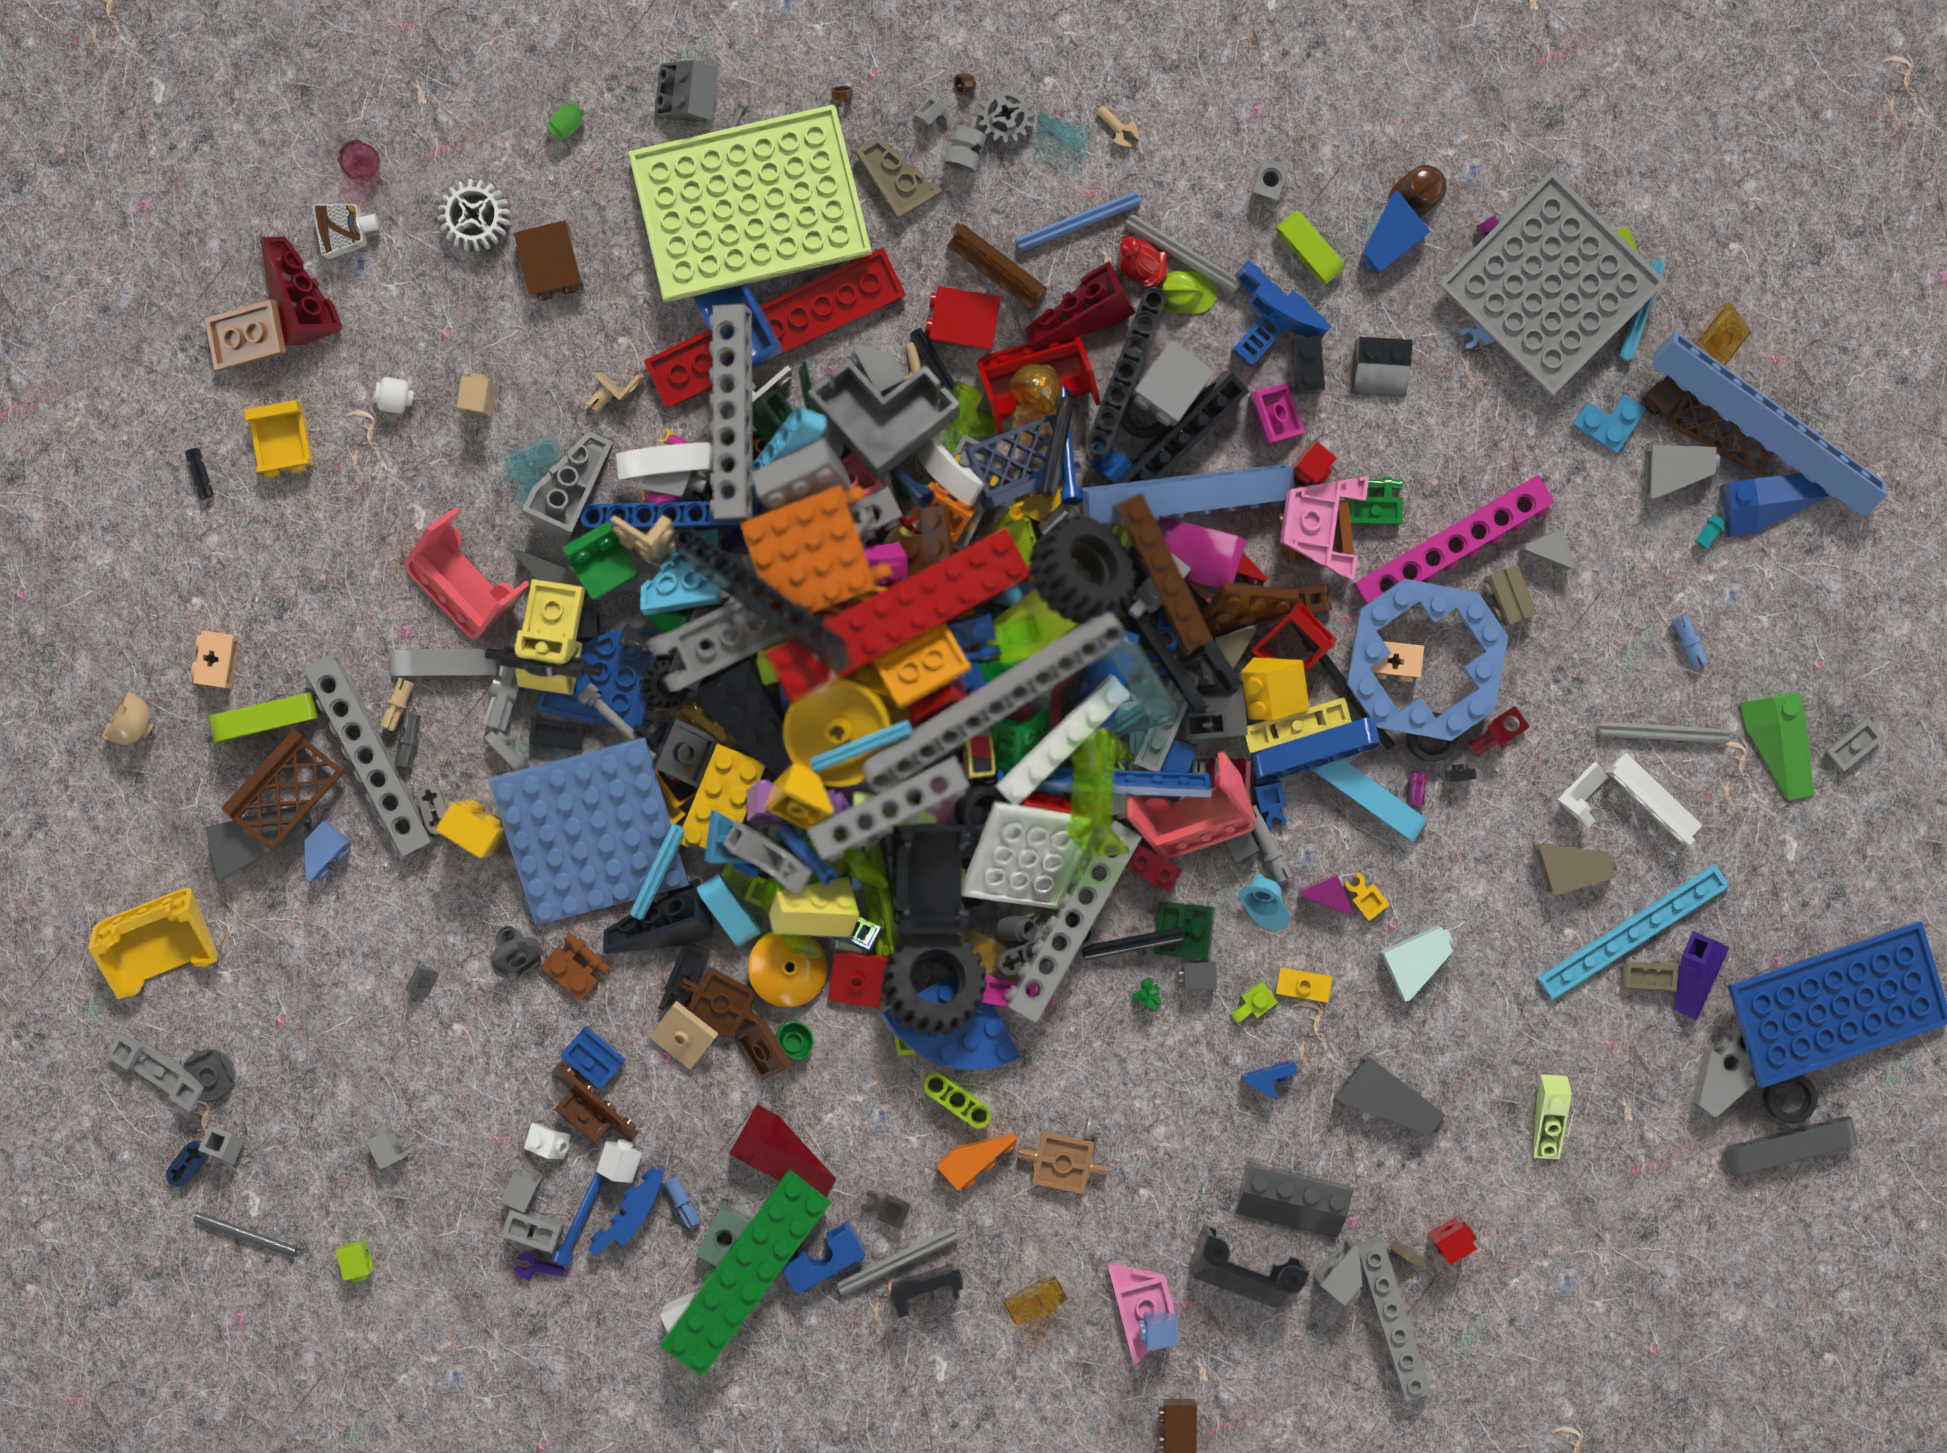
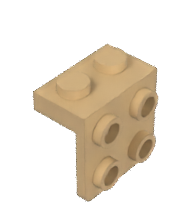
M663 515L647 536L616 516L610 519L614 527L613 532L619 537L618 542L628 550L633 548L638 551L639 556L650 564L655 562L661 566L673 552H677L672 539L673 533L676 530L672 521Z

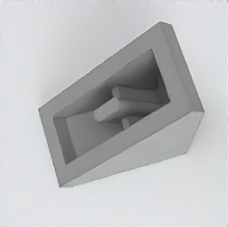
M1561 530L1524 544L1519 550L1566 570H1572L1576 565Z

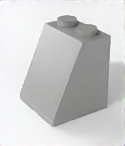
M1171 340L1136 387L1131 397L1135 399L1134 402L1144 410L1149 409L1155 413L1157 420L1162 424L1175 427L1215 371Z

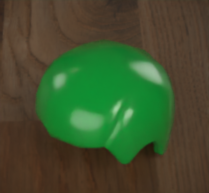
M790 1021L781 1025L775 1034L776 1039L790 1061H799L811 1053L814 1044L813 1034L805 1024Z

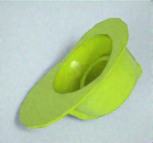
M1197 271L1169 272L1163 284L1156 287L1165 293L1164 311L1173 314L1203 313L1213 306L1217 297L1216 284Z

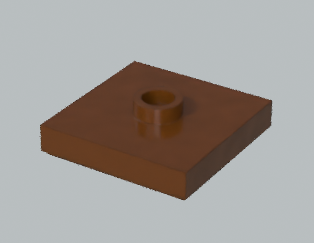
M765 1019L735 1035L761 1079L769 1078L793 1065Z

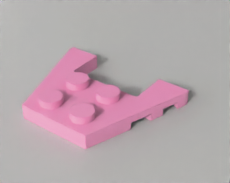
M1363 476L1287 490L1280 543L1346 579L1355 580L1358 556L1333 552V541L1340 497L1366 501L1369 477Z

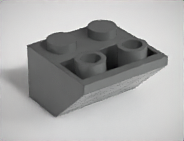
M696 60L660 64L654 117L690 122L711 121L713 118L718 67Z
M1241 682L1242 686L1231 693L1222 684L1197 687L1196 690L1209 707L1199 714H1195L1188 705L1184 714L1186 740L1248 735L1243 682Z

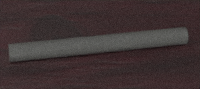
M196 1212L193 1219L195 1223L294 1257L297 1250L296 1246L200 1212Z

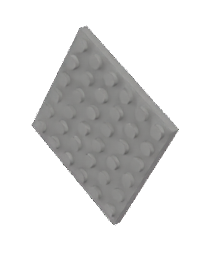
M1552 170L1438 286L1541 387L1553 396L1667 281Z

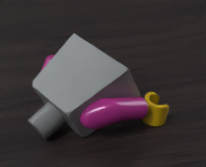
M665 428L664 431L667 432V437L664 440L659 438L657 446L687 444V442L671 430ZM697 471L645 476L640 487L643 490L638 491L639 494L643 495L640 503H656L661 505L668 502H679L680 499L687 500L691 489L704 494L709 485V479L697 475Z

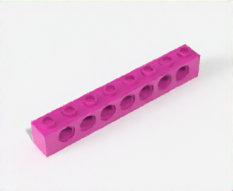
M1537 475L1354 582L1352 585L1363 604L1366 605L1384 593L1380 589L1382 579L1390 580L1392 586L1402 579H1406L1402 573L1406 565L1412 566L1415 570V576L1412 580L1429 583L1436 578L1434 573L1444 569L1447 572L1459 565L1457 560L1466 555L1469 559L1482 551L1480 546L1488 541L1490 545L1499 542L1505 538L1503 535L1505 531L1511 528L1513 532L1527 525L1526 519L1535 515L1536 519L1550 511L1548 506L1555 502L1542 479ZM1520 498L1528 502L1529 507L1525 513L1517 508V501ZM1496 512H1501L1505 515L1506 522L1503 526L1495 523L1494 515ZM1474 525L1482 528L1483 536L1481 539H1475L1472 536L1471 529ZM1452 538L1457 539L1460 543V550L1457 553L1450 551L1448 543ZM1428 552H1433L1437 555L1438 561L1435 566H1430L1426 563L1425 557Z

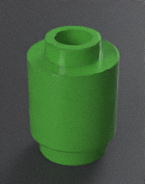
M565 102L548 119L550 122L545 127L561 142L564 138L568 139L585 122L581 118L585 113L574 102L571 105Z

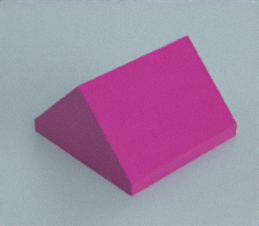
M1288 383L1258 390L1249 396L1266 447L1305 433Z

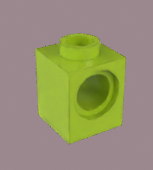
M367 1239L344 1244L336 1249L343 1281L352 1279V1283L368 1279L367 1275L375 1270Z

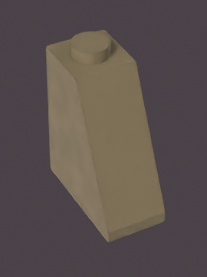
M1543 843L1534 844L1548 893L1551 896H1558L1615 878L1616 863L1613 856L1608 855V852Z

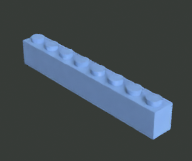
M1277 464L1081 488L1083 517L1098 520L1100 525L1105 524L1108 526V522L1115 521L1121 524L1113 505L1139 493H1143L1155 520H1159V516L1169 515L1170 518L1184 517L1187 512L1205 515L1211 513V509L1219 508L1223 512L1234 511L1236 506L1245 505V508H1259L1261 503L1268 502L1271 505L1286 504L1287 490L1294 489V468L1287 464Z

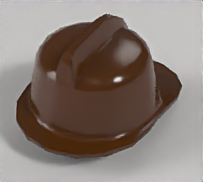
M1420 165L1412 169L1390 190L1388 201L1391 195L1398 190L1420 218L1445 196L1447 189L1446 179L1436 167Z

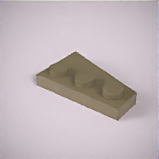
M879 137L855 150L857 158L897 220L942 193L938 186L930 183L923 177L924 175L920 171L912 168L902 159V156Z

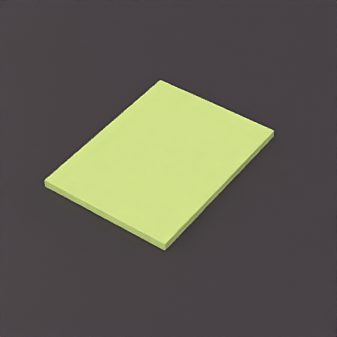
M835 104L628 151L664 303L872 255Z

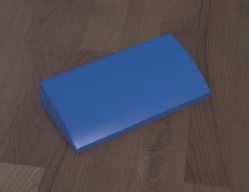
M749 283L693 296L712 335L713 331L710 328L709 319L710 315H713V306L745 304L752 310V368L784 352ZM734 329L727 332L726 340L734 336ZM730 356L726 360L729 366L733 364L735 357Z

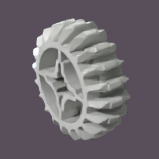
M469 179L467 182L468 187H465L460 181L458 182L460 190L456 192L454 188L450 187L449 192L452 196L449 198L443 195L442 197L447 205H439L438 209L445 212V214L439 215L438 220L446 223L440 229L442 232H448L446 235L447 240L455 239L454 245L457 248L464 243V250L469 251L473 244L474 250L480 252L481 244L483 243L484 247L488 250L491 248L488 241L492 239L494 243L498 244L500 241L496 235L498 233L502 236L506 235L501 226L510 225L508 220L503 219V217L510 215V211L502 208L506 207L508 202L506 199L499 200L503 194L500 190L493 192L494 185L491 183L485 187L484 181L479 180L475 187L474 181ZM475 195L487 198L484 201L480 200L476 204L468 203L465 198ZM459 204L463 213L458 220L459 223L455 226L454 213ZM493 205L494 220L489 227L486 223V215L490 212L489 208ZM467 207L478 214V219L482 224H479L477 220H474L469 215L470 212L467 210ZM472 227H478L484 232L476 236L462 234L465 229L468 231Z

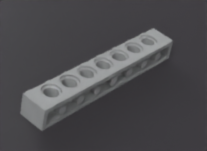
M745 304L713 306V315H710L709 323L713 331V341L710 342V354L713 357V367L710 368V380L713 384V394L710 395V406L713 410L710 432L714 436V447L710 449V458L712 463H714V473H711L710 483L712 489H714V500H711L710 509L714 519L721 523L745 522L753 519L752 310ZM734 329V336L726 340L727 332ZM730 356H734L733 364L726 367V360ZM735 382L734 389L726 393L727 385ZM734 408V416L726 420V413ZM730 435H735L734 443L726 446L727 438ZM735 461L734 470L727 473V465ZM735 487V495L727 500V491Z
M331 653L303 668L306 673L304 680L311 690L314 689L319 698L316 699L317 705L323 713L326 712L331 720L328 723L329 727L336 737L339 735L343 743L341 750L347 760L351 759L355 766V769H353L355 777L359 783H364L368 790L366 797L372 807H377L380 813L378 820L384 830H389L393 838L390 842L397 854L401 853L402 857L408 856L436 841L432 833L427 830L415 800L397 766L394 765L387 747L339 656ZM330 678L336 683V688L332 693H328L325 689V682ZM341 702H345L348 706V713L344 717L340 716L337 712V707ZM354 725L358 726L361 731V735L357 740H353L349 734L351 727ZM365 749H369L373 753V760L369 764L362 760V753ZM378 772L384 774L386 778L385 784L382 787H378L374 782V777ZM389 796H394L398 800V806L394 811L387 807L386 801ZM402 819L410 823V831L407 834L399 830V823Z
M1115 820L1110 821L1108 824L1104 823L1097 834V837L1100 838L1095 847L1091 846L1084 857V860L1087 861L1082 870L1078 869L1071 880V883L1074 884L1069 894L1065 892L1058 903V906L1061 908L1056 916L1052 915L1044 928L1047 930L1044 938L1036 941L1031 950L1034 954L1029 963L1025 962L1018 973V976L1021 977L1016 987L1012 985L1005 996V1000H1007L1005 1006L1031 1022L1037 1023L1142 836ZM1108 843H1112L1116 847V854L1113 858H1109L1105 854V847ZM1095 866H1099L1103 870V877L1100 881H1095L1091 873ZM1083 889L1090 893V900L1087 904H1082L1078 899L1079 892ZM1070 912L1074 913L1077 917L1076 925L1071 928L1065 923V917ZM1059 935L1064 940V946L1061 950L1056 951L1052 947V940ZM1043 959L1049 960L1051 964L1050 971L1046 974H1042L1039 971V963ZM1034 982L1038 988L1037 994L1033 997H1028L1025 988L1027 984Z

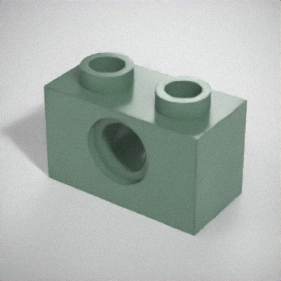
M722 1204L696 1256L717 1266L747 1226L750 1218ZM721 1232H728L732 1236L733 1241L729 1244H724L719 1240L718 1235Z

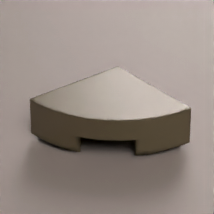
M1394 1241L1390 1248L1405 1261L1419 1268H1423L1427 1262V1259L1397 1241Z

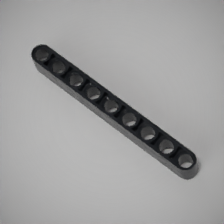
M684 526L678 528L673 533L672 539L681 560L830 670L839 672L849 667L851 657L843 637L693 528Z

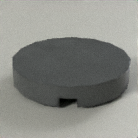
M204 1049L197 1051L187 1058L184 1063L183 1069L190 1073L204 1088L198 1099L202 1102H212L223 1098L235 1084L236 1071L234 1064L226 1054L219 1050Z

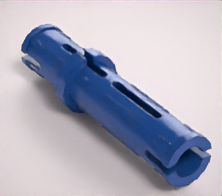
M790 824L782 825L781 827L788 834L786 835L779 828L777 837L805 863V866L812 871L811 873L816 874L824 885H831L833 882L827 875L829 874L836 880L838 873L825 862V859L822 860L819 852H815Z

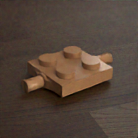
M1043 1130L1040 1144L1036 1151L1023 1148L1019 1150L1018 1159L1033 1161L1034 1173L1032 1184L1084 1194L1086 1181L1091 1174L1106 1177L1108 1172V1166L1093 1163L1092 1153L1095 1142Z

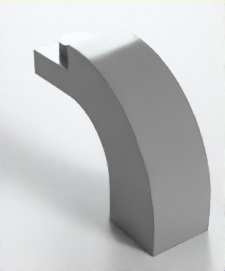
M736 821L723 842L734 854L767 871L796 894L807 883L808 877L812 872L796 855L770 838Z

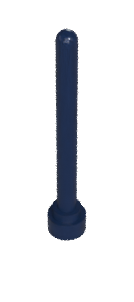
M898 465L889 471L910 491L912 501L919 508H926L933 502L935 492L925 484H917Z

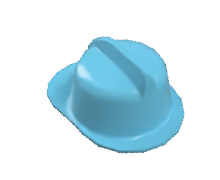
M1257 874L1248 886L1243 887L1239 891L1238 898L1258 925L1272 931L1282 930L1287 927L1290 922V914L1282 902L1281 888L1275 881L1265 878L1262 874Z

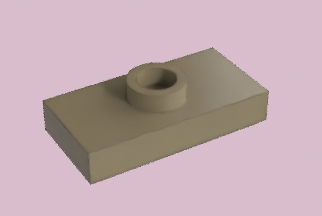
M1624 961L1622 988L1677 992L1679 965Z

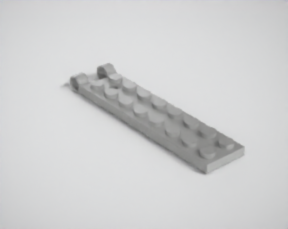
M863 542V543H862V546H863V547H867V546H866V543ZM876 584V586L884 587L883 584ZM736 600L669 633L652 638L648 641V645L653 655L662 654L676 646L686 668L675 671L664 678L669 690L676 691L786 638V636ZM704 640L710 642V647L707 650H702L700 647L701 642Z

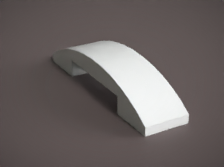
M937 433L918 448L915 453L925 469L942 487L966 505L973 506L984 484L970 468H962L938 441L941 434Z
M714 442L665 445L617 453L618 480L640 479L645 476L689 471H713L714 463H712L710 458V449L714 447Z

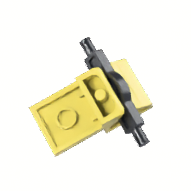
M532 579L522 631L518 630L515 647L506 646L504 650L487 648L485 658L498 660L501 666L515 668L517 685L519 687L573 696L576 678L580 679L584 674L600 677L602 674V666L587 664L586 659L580 658L583 644L576 641L585 588Z

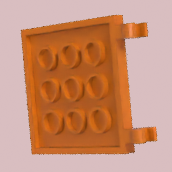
M837 486L740 523L758 576L810 614L877 589L875 581L892 575L889 564L886 565L885 563L870 569L848 504L866 498L863 488L856 486L844 492L842 486Z

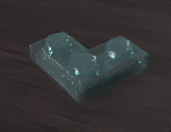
M552 434L503 456L524 503H526L532 488L543 479L540 470L563 459Z

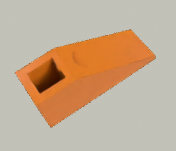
M1014 1131L957 1145L937 1163V1168L957 1191L962 1187L966 1190L977 1180L975 1175L982 1169L985 1172L996 1164L995 1158L1001 1152L1007 1154L1017 1145L1015 1142L1018 1138L1017 1134Z

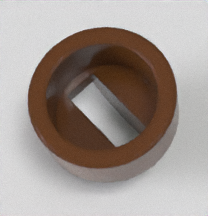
M962 73L954 77V88L958 95H967L975 90L977 83L973 81V75Z
M836 86L831 88V97L835 105L841 107V102H844L845 106L851 103L853 96L852 87Z

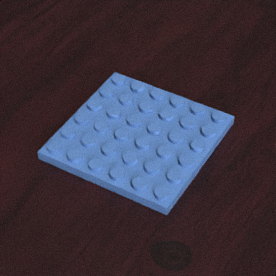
M646 737L489 778L492 794L535 926L637 899L672 825L656 770L651 767L653 760ZM679 846L656 894L689 885Z

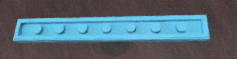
M1713 864L1536 978L1549 999L1553 1001L1730 886L1718 867Z

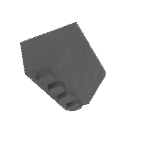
M1246 1162L1234 1213L1338 1238L1348 1216L1353 1190L1348 1185Z

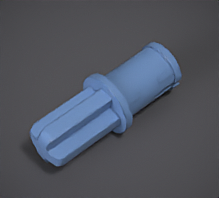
M678 1176L664 1182L663 1186L674 1203L672 1207L677 1209L686 1227L692 1228L699 1224L701 1219L690 1201L692 1197L686 1194Z

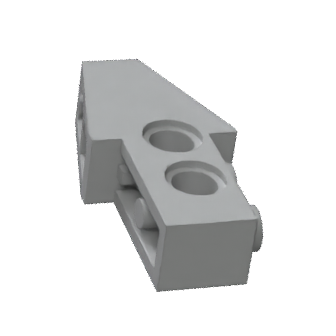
M1737 1017L1732 1023L1733 1028L1728 1035L1725 1034L1718 1041L1716 1052L1707 1047L1704 1049L1692 1101L1716 1118L1756 1082L1748 1076L1752 1066L1746 1047L1741 1048L1739 1044L1742 1033ZM1728 1056H1732L1734 1059L1733 1066L1725 1069L1724 1060Z

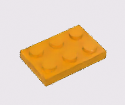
M945 623L873 661L899 709L971 671L970 664Z

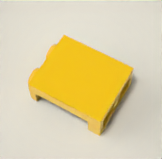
M294 400L244 409L245 420L250 422L258 466L255 467L256 473L264 475V478H273L280 476V471L290 470V473H300L307 471L306 467L313 466L301 402Z

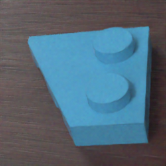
M711 810L704 860L708 863L753 864L734 854L723 844L736 822L716 810Z

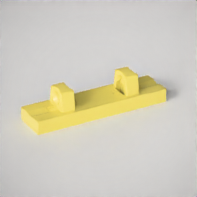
M1345 697L1311 706L1306 711L1274 721L1264 720L1247 725L1248 735L1244 737L1248 751L1252 753L1352 721ZM1274 724H1275V727H1276V731H1277L1278 737L1276 736V734H1275V732H1274V729H1273V725H1274Z

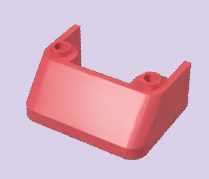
M455 507L426 528L406 559L405 569L410 577L468 637L478 639L517 603L530 584L525 581L514 589L512 586L502 582L494 587L459 551L462 545L461 534L458 529L451 525L459 512Z
M1223 751L1218 753L1220 772L1215 775L1216 788L1212 789L1211 797H1187L1171 803L1163 795H1150L1143 798L1138 794H1127L1128 819L1159 856L1175 858L1254 830L1256 826L1255 815L1241 774Z

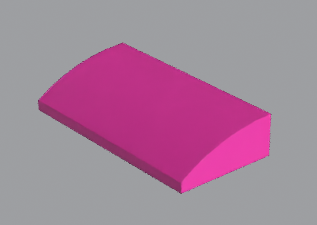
M1159 516L1160 519L1156 520L1171 553L1191 569L1185 580L1220 589L1223 583L1234 582L1245 547V539L1236 535Z

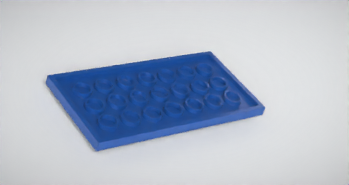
M1916 921L1727 985L1756 1083L1760 1088L1947 1025V1002L1922 921Z

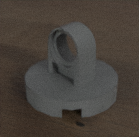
M504 926L496 935L498 948L492 953L490 964L493 972L499 977L509 978L508 974L515 972L521 976L532 971L541 963L540 956L541 954L544 955V951L537 939L523 937L522 933L514 927ZM514 933V939L505 943L507 935Z

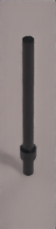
M1296 622L1292 623L1291 625L1303 639L1302 644L1308 651L1311 650L1314 653L1319 646ZM1325 653L1319 659V662L1362 718H1369L1347 686L1346 678L1327 653ZM1377 728L1380 742L1386 750L1395 746L1388 733L1383 728Z

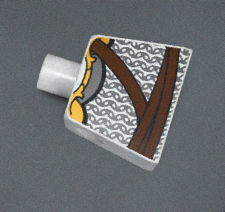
M356 204L312 205L321 254L326 259H332L366 246L367 238L365 232L379 230L377 215L362 216L361 209Z

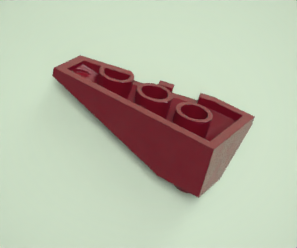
M262 237L260 242L270 300H276L285 346L307 345L341 331L343 326L335 305L330 298L326 299L318 289L320 284L316 278L311 279L303 268V260L286 237Z
M1110 261L1086 274L1080 280L1082 284L1073 293L1067 291L1062 296L1063 301L1055 309H1047L1025 329L1032 349L1115 326L1136 313L1131 298Z
M759 1104L755 1106L729 1155L779 1181L789 1169L825 1197L836 1180V1177L808 1149L799 1136L788 1127L779 1115Z

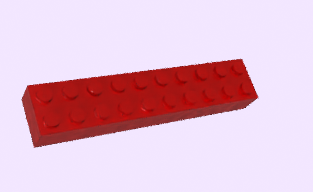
M1005 527L823 622L845 639L851 657V664L847 669L839 672L830 670L791 640L767 651L766 660L790 704L793 705L944 623L947 624L1029 581L1031 577L1029 575V567Z

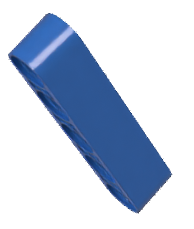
M1363 718L1254 752L1250 757L1256 781L1258 783H1265L1374 750L1381 743L1375 720L1373 718Z

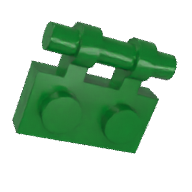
M1383 476V479H1369L1366 501L1348 499L1351 524L1401 525L1403 497H1392V490H1402V479H1392V477ZM1368 489L1382 490L1383 497H1368Z

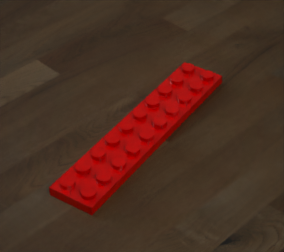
M884 247L872 252V255L852 261L760 305L784 349V352L762 364L906 297ZM710 329L644 360L666 409H670L713 388L710 380V368L713 367L710 342L713 341V335Z

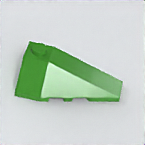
M1789 692L1739 703L1745 730L1749 737L1753 739L1759 754L1766 761L1772 776L1787 801L1813 796L1814 787L1806 717L1800 692Z

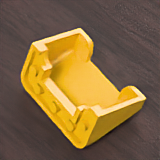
M190 888L177 890L100 921L92 930L88 948L118 1000L126 996L133 997L140 993L144 980L190 961L194 967L207 968L217 961L218 957L196 897Z

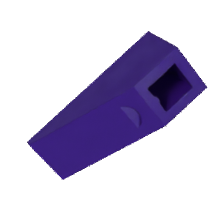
M1692 932L1682 954L1674 1003L1675 1011L1693 1019H1698L1729 950L1728 946L1697 932Z

